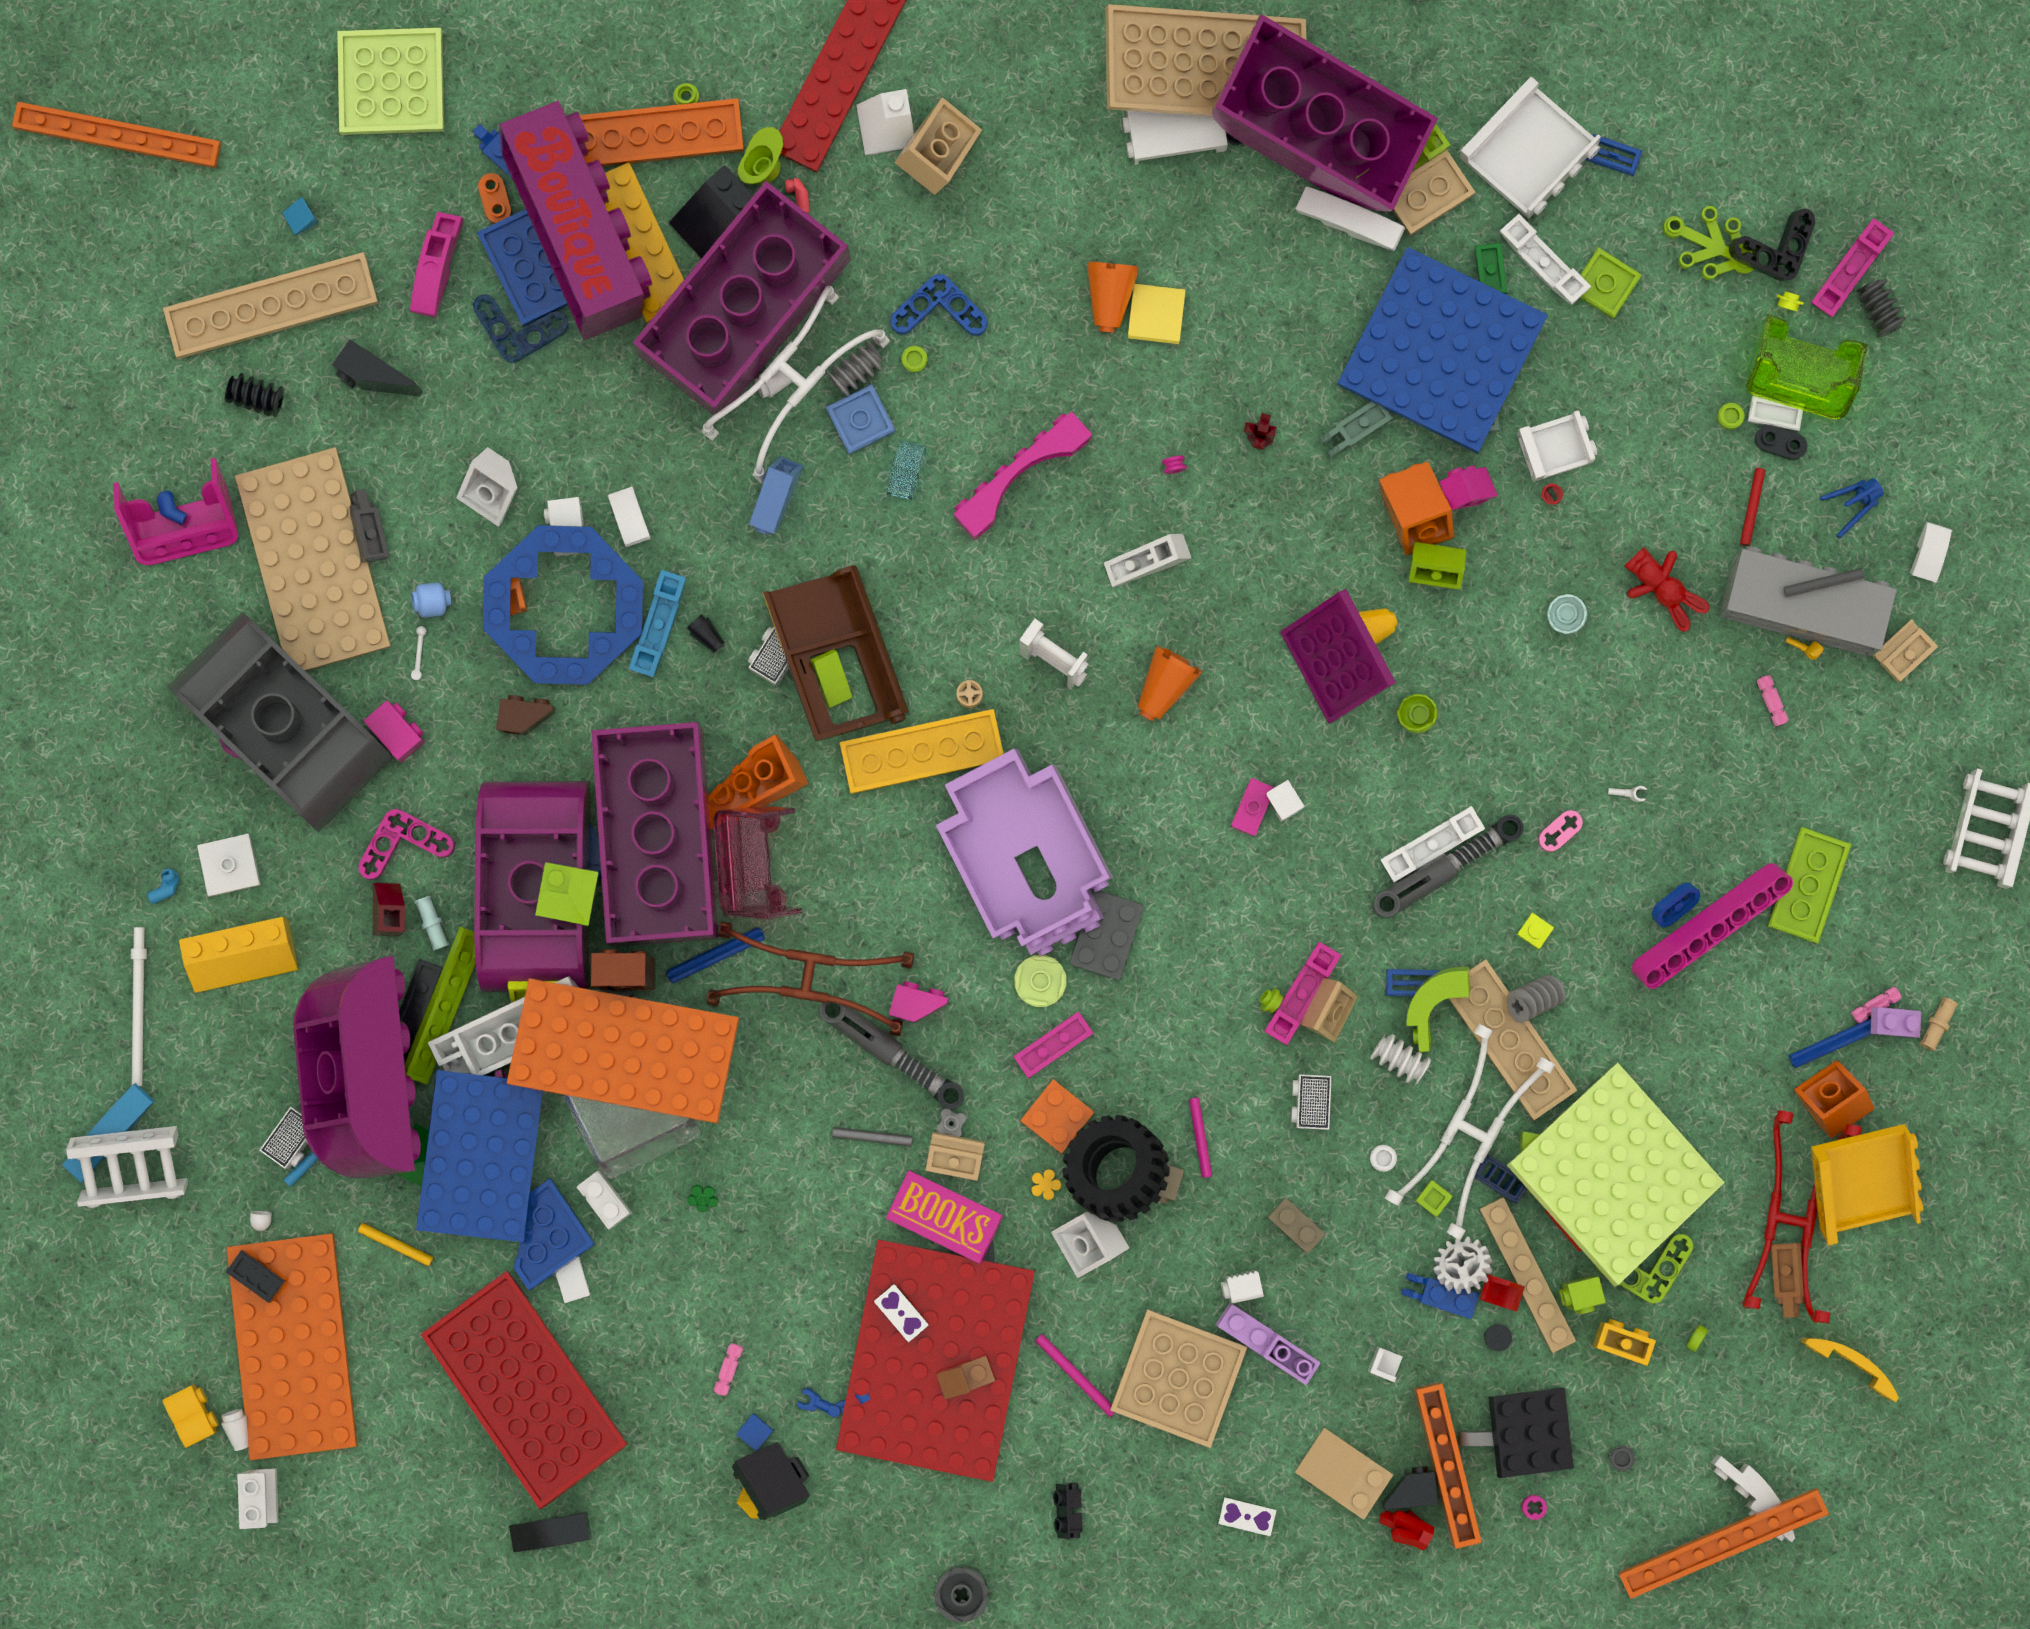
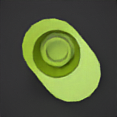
M765 127L754 134L738 166V175L741 181L746 184L757 183L759 186H762L765 181L770 183L777 178L781 170L779 157L783 148V137L780 131L774 127Z

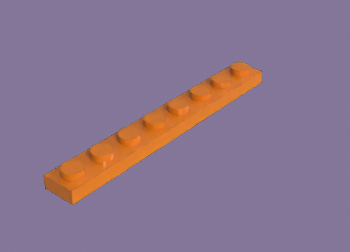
M17 102L12 127L16 130L211 168L217 167L222 144L217 140L23 102Z
M1814 1488L1620 1571L1619 1576L1630 1599L1827 1516L1829 1512L1818 1488Z

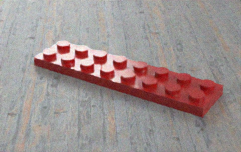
M847 0L780 129L783 137L781 156L815 173L818 172L907 0Z

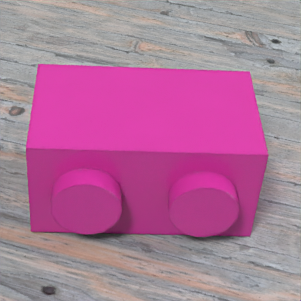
M1475 465L1464 469L1462 467L1456 468L1447 473V478L1439 481L1451 510L1478 506L1498 496L1486 467L1476 469Z
M387 700L370 714L364 722L392 755L402 763L425 743L421 738L424 732L415 722L409 724L404 716L407 713L397 702L392 705Z

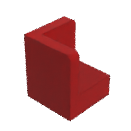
M1487 1274L1488 1282L1484 1283L1480 1300L1517 1312L1525 1286Z

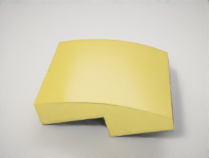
M1134 284L1128 338L1179 344L1185 289Z

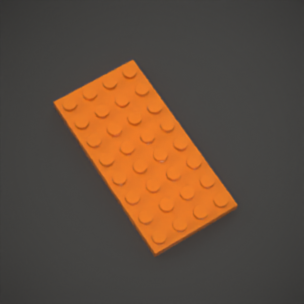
M529 978L506 1084L718 1124L740 1018Z
M334 1233L227 1247L229 1267L240 1251L244 1250L286 1280L271 1303H268L230 1276L244 1412L247 1415L250 1460L356 1447L357 1437Z

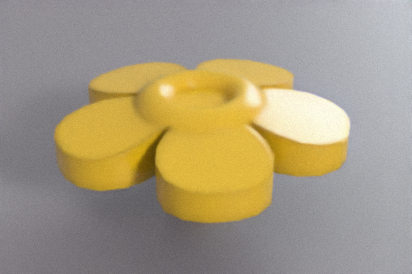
M1045 1170L1044 1178L1040 1173H1035L1032 1176V1181L1035 1184H1039L1032 1187L1033 1195L1040 1196L1043 1192L1045 1200L1053 1199L1054 1192L1051 1189L1059 1190L1061 1182L1057 1179L1051 1181L1055 1177V1173L1052 1170Z

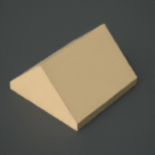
M1323 978L1300 1025L1335 1043L1358 995L1338 981Z

